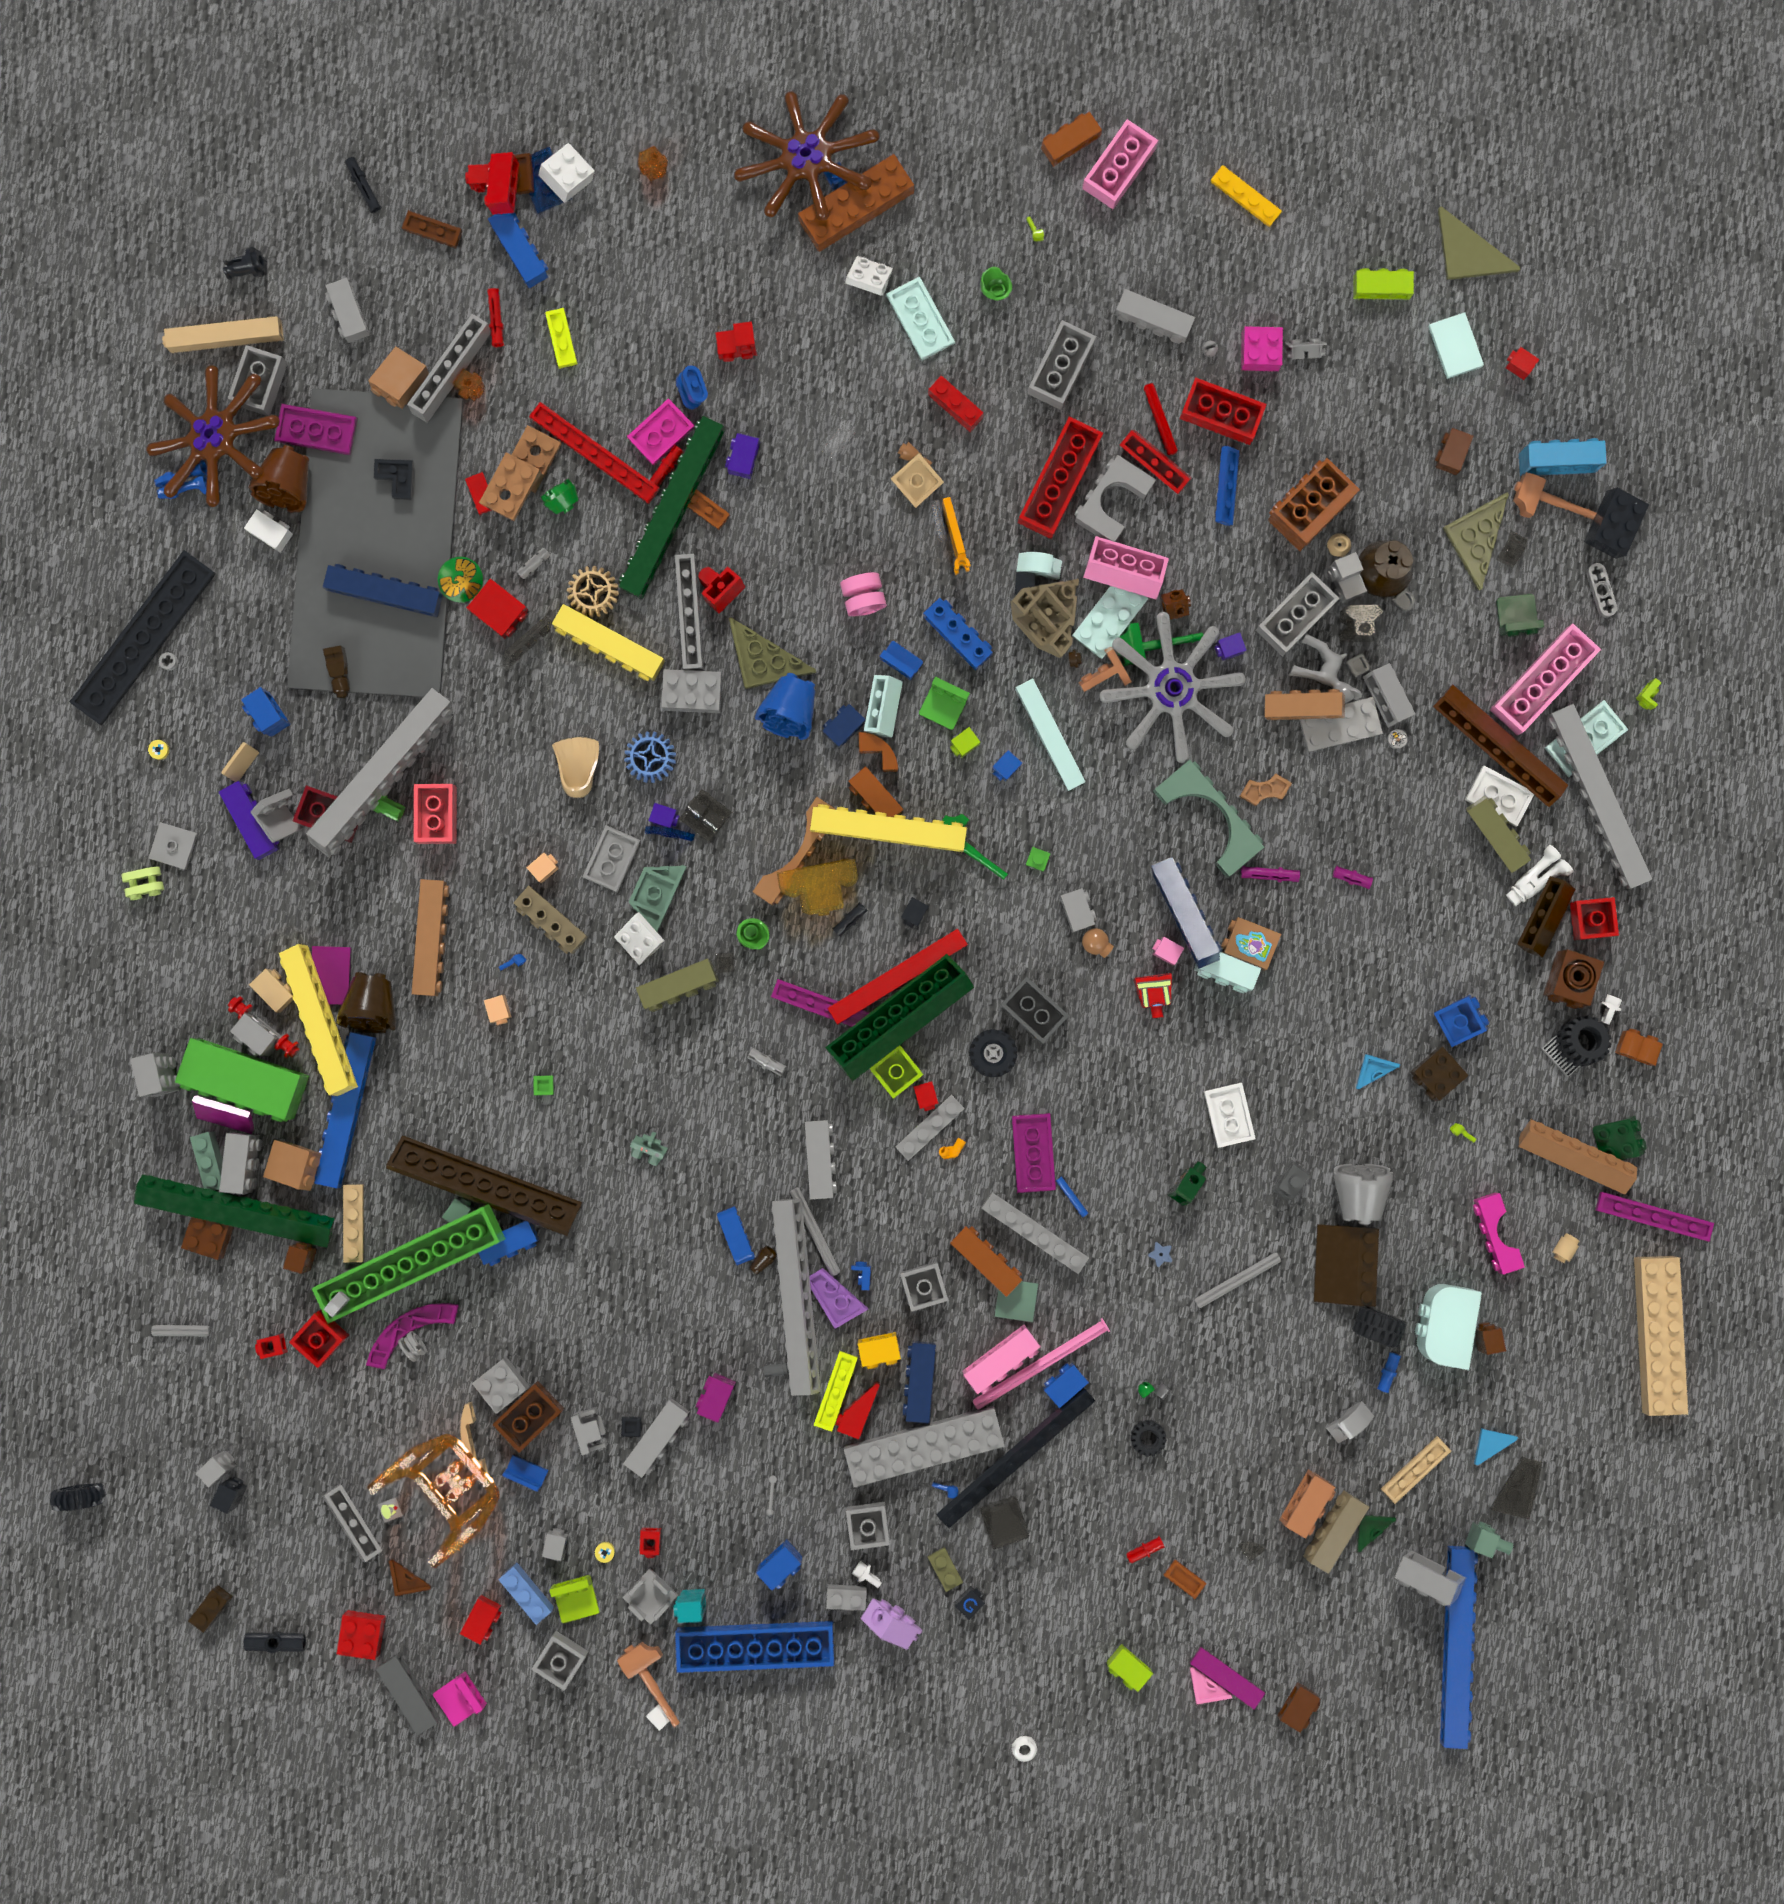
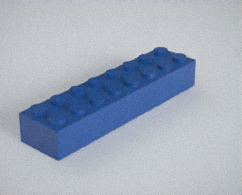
M833 1621L677 1627L675 1633L677 1673L834 1666Z

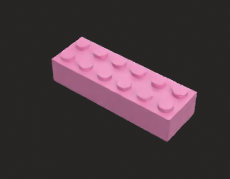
M1571 624L1491 707L1490 711L1517 736L1522 734L1601 649L1579 628Z

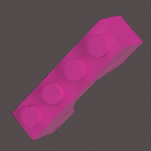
M1495 1192L1474 1199L1473 1210L1476 1216L1479 1215L1481 1223H1479L1482 1234L1486 1235L1487 1241L1485 1245L1488 1252L1492 1253L1494 1260H1491L1494 1270L1498 1271L1499 1274H1507L1525 1268L1519 1249L1506 1246L1498 1237L1497 1224L1501 1216L1506 1212L1500 1193Z

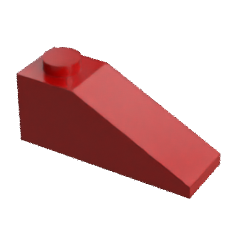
M876 1381L844 1410L843 1415H838L835 1423L838 1426V1432L859 1440L880 1382Z

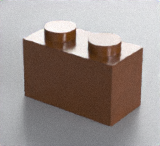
M1452 428L1448 433L1445 432L1441 443L1444 444L1442 450H1438L1434 461H1437L1435 468L1457 475L1461 471L1473 435Z
M296 1242V1244L290 1245L283 1269L300 1274L311 1271L317 1248L312 1247V1244Z
M1490 1322L1479 1323L1475 1330L1478 1351L1486 1355L1506 1352L1502 1328L1495 1326V1324H1490Z
M1297 1682L1277 1716L1280 1721L1301 1733L1302 1729H1306L1309 1725L1311 1714L1318 1710L1320 1697Z

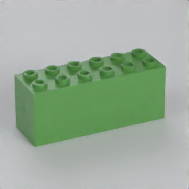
M190 1038L175 1083L180 1084V1088L188 1091L198 1090L199 1095L205 1097L216 1096L217 1101L223 1103L234 1102L237 1108L245 1110L246 1108L254 1109L253 1113L262 1116L272 1115L271 1119L287 1122L295 1118L309 1075L203 1039Z

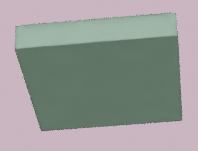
M1021 1281L1007 1297L998 1289L994 1316L1033 1322L1038 1283Z

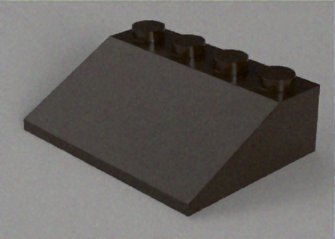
M1317 1224L1314 1302L1376 1307L1378 1228Z

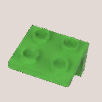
M935 677L932 687L919 711V715L953 730L970 693Z

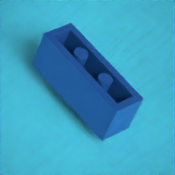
M524 1221L502 1231L505 1240L478 1252L483 1265L487 1263L490 1266L501 1262L500 1258L505 1255L510 1258L519 1254L517 1250L523 1247L525 1250L535 1247V1242L539 1241V1237L533 1224Z

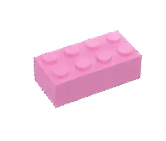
M1127 119L1084 179L1082 189L1111 209H1114L1156 150L1158 140Z
M1096 536L1083 578L1157 600L1169 558Z
M1022 1325L965 1368L963 1375L977 1394L980 1392L984 1394L992 1388L991 1384L996 1380L1000 1382L1006 1378L1009 1370L1012 1368L1016 1370L1023 1365L1022 1361L1025 1358L1034 1357L1039 1352L1040 1345L1027 1327Z

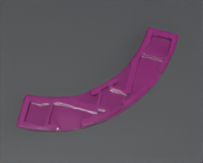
M451 1303L428 1304L399 1316L383 1330L374 1343L366 1366L386 1369L388 1360L398 1345V1340L405 1337L410 1331L428 1324H455L459 1305Z

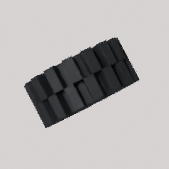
M1140 1421L1131 1431V1444L1139 1454L1145 1455V1457H1153L1157 1453L1160 1454L1162 1449L1164 1450V1445L1167 1442L1166 1433L1161 1425L1155 1421ZM1145 1431L1155 1433L1156 1440L1152 1445H1144L1142 1443L1141 1436Z

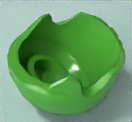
M991 267L982 274L980 282L981 292L987 298L1000 301L1007 298L1012 291V282L1008 275H1005L1000 268Z
M751 918L739 924L737 938L743 946L750 949H761L769 941L770 932L768 926L761 920Z

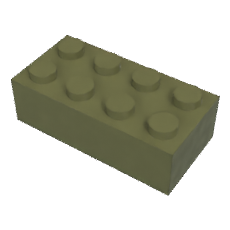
M707 958L638 986L636 990L644 1009L655 1012L662 1009V1005L665 1003L672 1005L680 1002V997L686 995L689 998L699 994L697 990L702 988L704 990L716 987L715 983L719 982L711 960Z

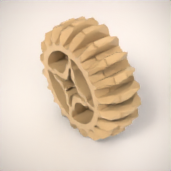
M587 566L585 567V573L581 569L578 570L579 577L573 574L572 577L575 579V582L569 581V585L573 587L567 588V591L573 594H570L568 599L573 600L570 604L572 607L577 606L575 609L577 612L582 610V614L585 616L589 612L590 618H593L594 612H596L597 616L601 617L600 611L603 610L605 614H608L606 607L613 609L614 607L611 602L617 603V599L613 596L619 595V592L615 590L618 588V584L614 583L616 579L610 577L611 573L609 571L604 573V568L601 567L597 572L596 566L592 567V571ZM593 578L602 579L607 585H596ZM587 580L586 587L578 592L580 585ZM591 584L593 588L597 590L595 591L594 597L590 593L592 589ZM608 591L605 600L599 604V597ZM579 598L591 599L593 606L583 604Z

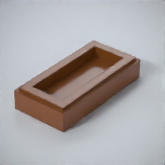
M1174 1559L1163 1574L1194 1599L1197 1598L1207 1584L1176 1559Z

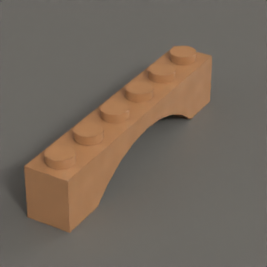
M816 797L806 812V834L798 853L783 868L763 876L753 890L755 895L772 906L774 903L778 904L784 896L782 891L785 887L789 888L794 881L792 876L796 871H801L805 865L803 860L807 855L809 857L812 855L816 848L813 845L817 839L821 841L825 835L824 833L810 831L813 807H818V804L828 805L829 809L836 810L818 797Z

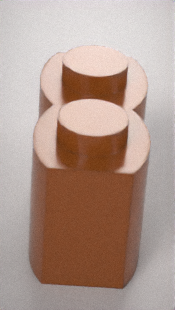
M1630 1028L1628 1031H1622L1615 1053L1649 1066H1656L1663 1045L1658 1042V1038L1647 1035V1037L1641 1036L1640 1031Z

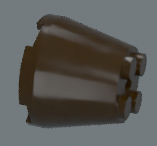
M1397 540L1374 542L1367 546L1358 557L1364 569L1360 576L1367 593L1370 595L1393 597L1400 594L1411 582L1414 572L1412 554L1407 546Z
M356 972L338 1012L337 1024L343 1028L351 1026V1028L357 1029V1032L383 1034L386 1033L387 1029L394 1031L397 1021L391 981L387 980L386 975L381 973H375L374 976L362 972Z

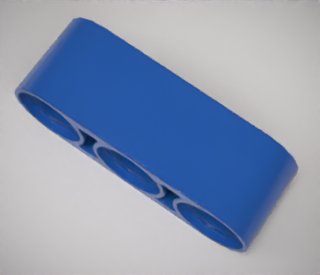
M734 1206L717 1213V1217L736 1265H740L755 1259V1255L751 1251L752 1247L747 1235L744 1233L745 1229Z

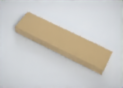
M1438 1436L1435 1437L1389 1480L1381 1490L1396 1504L1440 1463L1451 1450Z

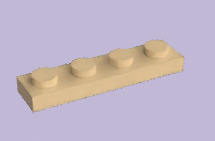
M364 1184L343 1185V1263L364 1262Z

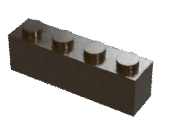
M1549 876L1517 943L1525 952L1544 957L1576 890L1565 880Z

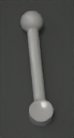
M774 1475L770 1476L769 1482L771 1483L769 1508L766 1511V1514L769 1517L773 1516L774 1511L772 1510L774 1484L777 1481V1478Z

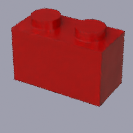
M480 1595L460 1634L480 1645L484 1640L488 1641L493 1631L490 1629L492 1623H497L502 1614L499 1611L501 1605Z

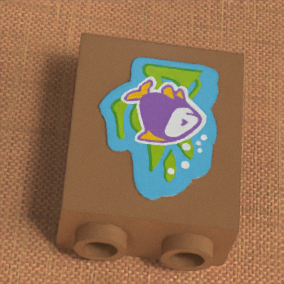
M1239 917L1235 921L1231 920L1228 931H1230L1228 939L1224 938L1221 945L1222 953L1257 966L1264 971L1267 970L1281 934Z

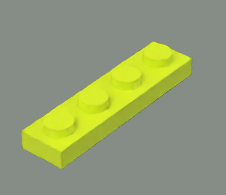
M839 1351L814 1426L832 1432L858 1357Z

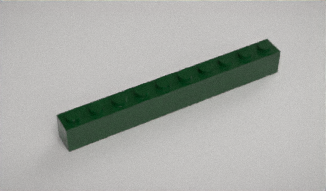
M702 416L701 420L696 422L694 427L695 433L693 437H689L686 443L687 449L684 454L680 455L677 462L678 467L676 471L671 473L668 487L662 491V500L659 505L655 506L652 512L653 518L651 522L646 524L644 528L645 534L642 539L638 540L634 556H631L628 560V569L625 574L623 573L620 576L619 588L643 600L726 431L724 425L705 416Z
M142 1174L135 1190L134 1204L326 1248L332 1237L335 1218L257 1201L248 1197L235 1196L230 1193L200 1188L191 1184L165 1180L151 1175Z

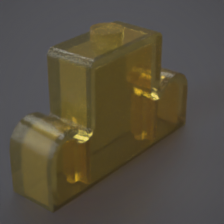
M851 858L777 872L781 893L791 898L800 895L802 912L808 915L818 914V916L829 915V911L842 909L844 904L841 885L846 887L853 886L858 879L855 859Z

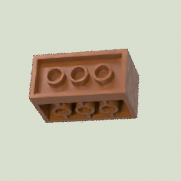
M1328 458L1323 462L1319 460L1312 467V470L1309 472L1310 475L1306 473L1295 486L1296 489L1292 487L1282 499L1283 502L1279 500L1269 512L1271 516L1268 521L1300 552L1360 490Z

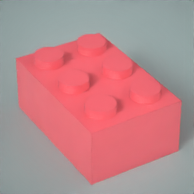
M414 784V842L417 844H456L457 787L453 784Z

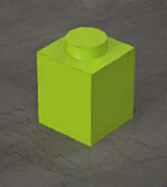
M968 727L951 740L952 746L950 749L956 756L960 755L963 758L978 747L981 742L971 728Z

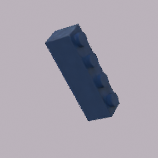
M912 1341V1346L908 1345L907 1357H911V1363L906 1366V1377H909V1385L905 1384L904 1396H908L907 1404H903L902 1416H906V1421L929 1423L936 1343Z

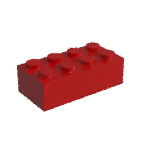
M1195 377L1179 419L1251 445L1267 404Z

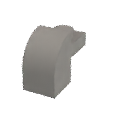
M1361 1401L1347 1409L1343 1417L1330 1423L1326 1429L1340 1443L1347 1438L1352 1439L1369 1425L1374 1415Z

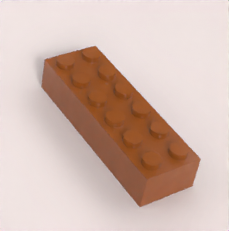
M895 154L862 173V175L869 177L872 181L869 189L862 190L848 182L825 196L824 199L829 211L827 220L819 221L817 219L813 204L798 213L800 224L818 252L914 193V184Z

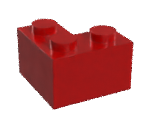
M752 321L733 324L734 330L715 332L719 360L730 362L734 358L751 359L757 355Z

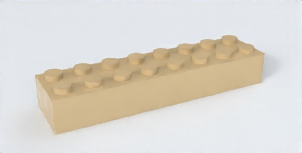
M1675 1256L1634 1257L1642 1413L1649 1416L1688 1414L1680 1258Z

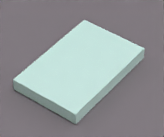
M1465 312L1429 324L1428 328L1447 379L1484 366Z

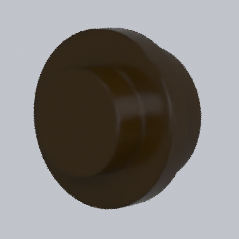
M1077 649L1069 652L1071 667L1079 668L1080 664L1083 663L1081 652L1078 653Z

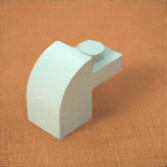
M1041 552L1019 553L1016 572L1033 573L1035 576L1041 575L1057 580L1060 579L1062 560L1053 558L1051 554Z

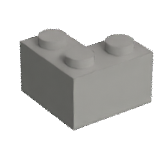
M1356 552L1335 560L1328 568V578L1330 582H1334L1336 587L1335 594L1341 599L1342 603L1360 597L1367 592L1360 576L1364 569Z

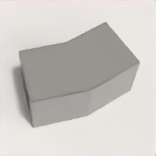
M339 1291L324 1310L333 1318L350 1301V1298L342 1291Z

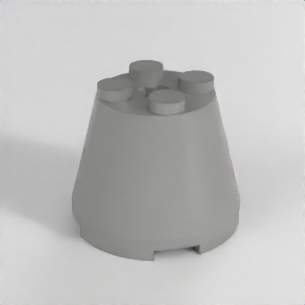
M1352 1164L1336 1166L1334 1168V1180L1343 1220H1359L1360 1224H1371V1220L1381 1221L1393 1181V1172H1390V1168L1375 1164L1355 1165L1353 1168Z

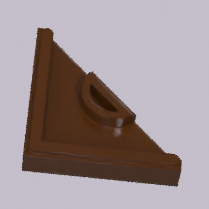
M393 1559L389 1560L395 1597L432 1589L431 1585Z

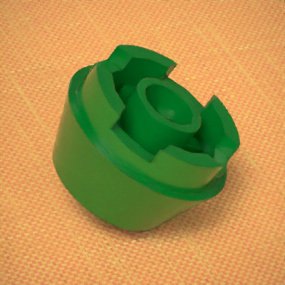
M569 478L540 496L544 502L543 505L554 514L562 511L567 513L574 508L573 504L579 500L575 484H572Z

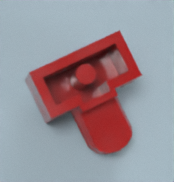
M728 566L720 574L712 568L706 567L698 575L699 581L706 588L701 593L705 602L719 614L745 588L741 577Z

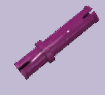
M1242 866L1241 878L1277 880L1280 883L1282 881L1299 882L1300 870H1286L1283 867L1271 869Z

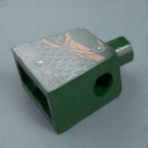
M1197 1161L1193 1168L1185 1169L1167 1195L1182 1206L1190 1204L1206 1180L1202 1174L1207 1167Z

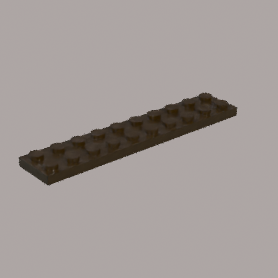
M403 1135L386 1164V1169L479 1204L485 1206L489 1204L493 1209L568 1236L582 1205V1202Z

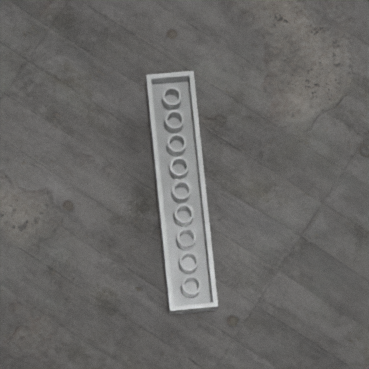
M433 688L430 689L306 833L314 847L327 857H330L332 854L335 855L340 850L341 843L353 835V829L365 821V815L377 807L379 804L378 800L390 792V786L402 778L403 771L407 767H411L414 764L415 757L419 752L423 753L426 750L430 739H435L438 736L442 725L450 722L453 716L449 700Z

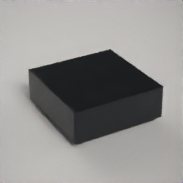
M622 1416L621 1437H641L642 1417Z

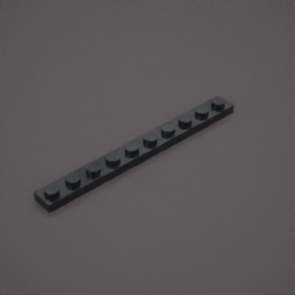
M1083 1387L936 1514L938 1518L948 1528L953 1526L1091 1406L1095 1399Z

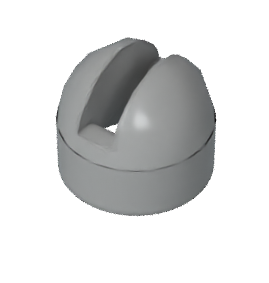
M1207 341L1202 349L1204 355L1207 357L1216 355L1218 351L1216 342ZM1213 345L1215 346V347L1210 348V349H1208V350L1206 349L1207 347H1210V346H1213Z

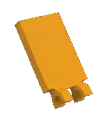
M947 497L943 499L942 510L956 557L954 573L958 575L959 566H963L965 571L969 572L971 565L968 558H966L951 498Z

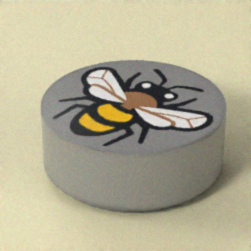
M1400 729L1393 730L1387 737V743L1393 749H1400L1407 743V735Z

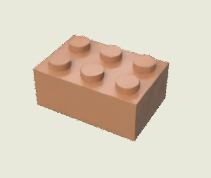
M1308 1469L1279 1520L1285 1527L1306 1539L1308 1535L1310 1536L1313 1533L1316 1520L1323 1516L1325 1512L1324 1506L1327 1501L1330 1502L1334 1497L1335 1487L1329 1481Z

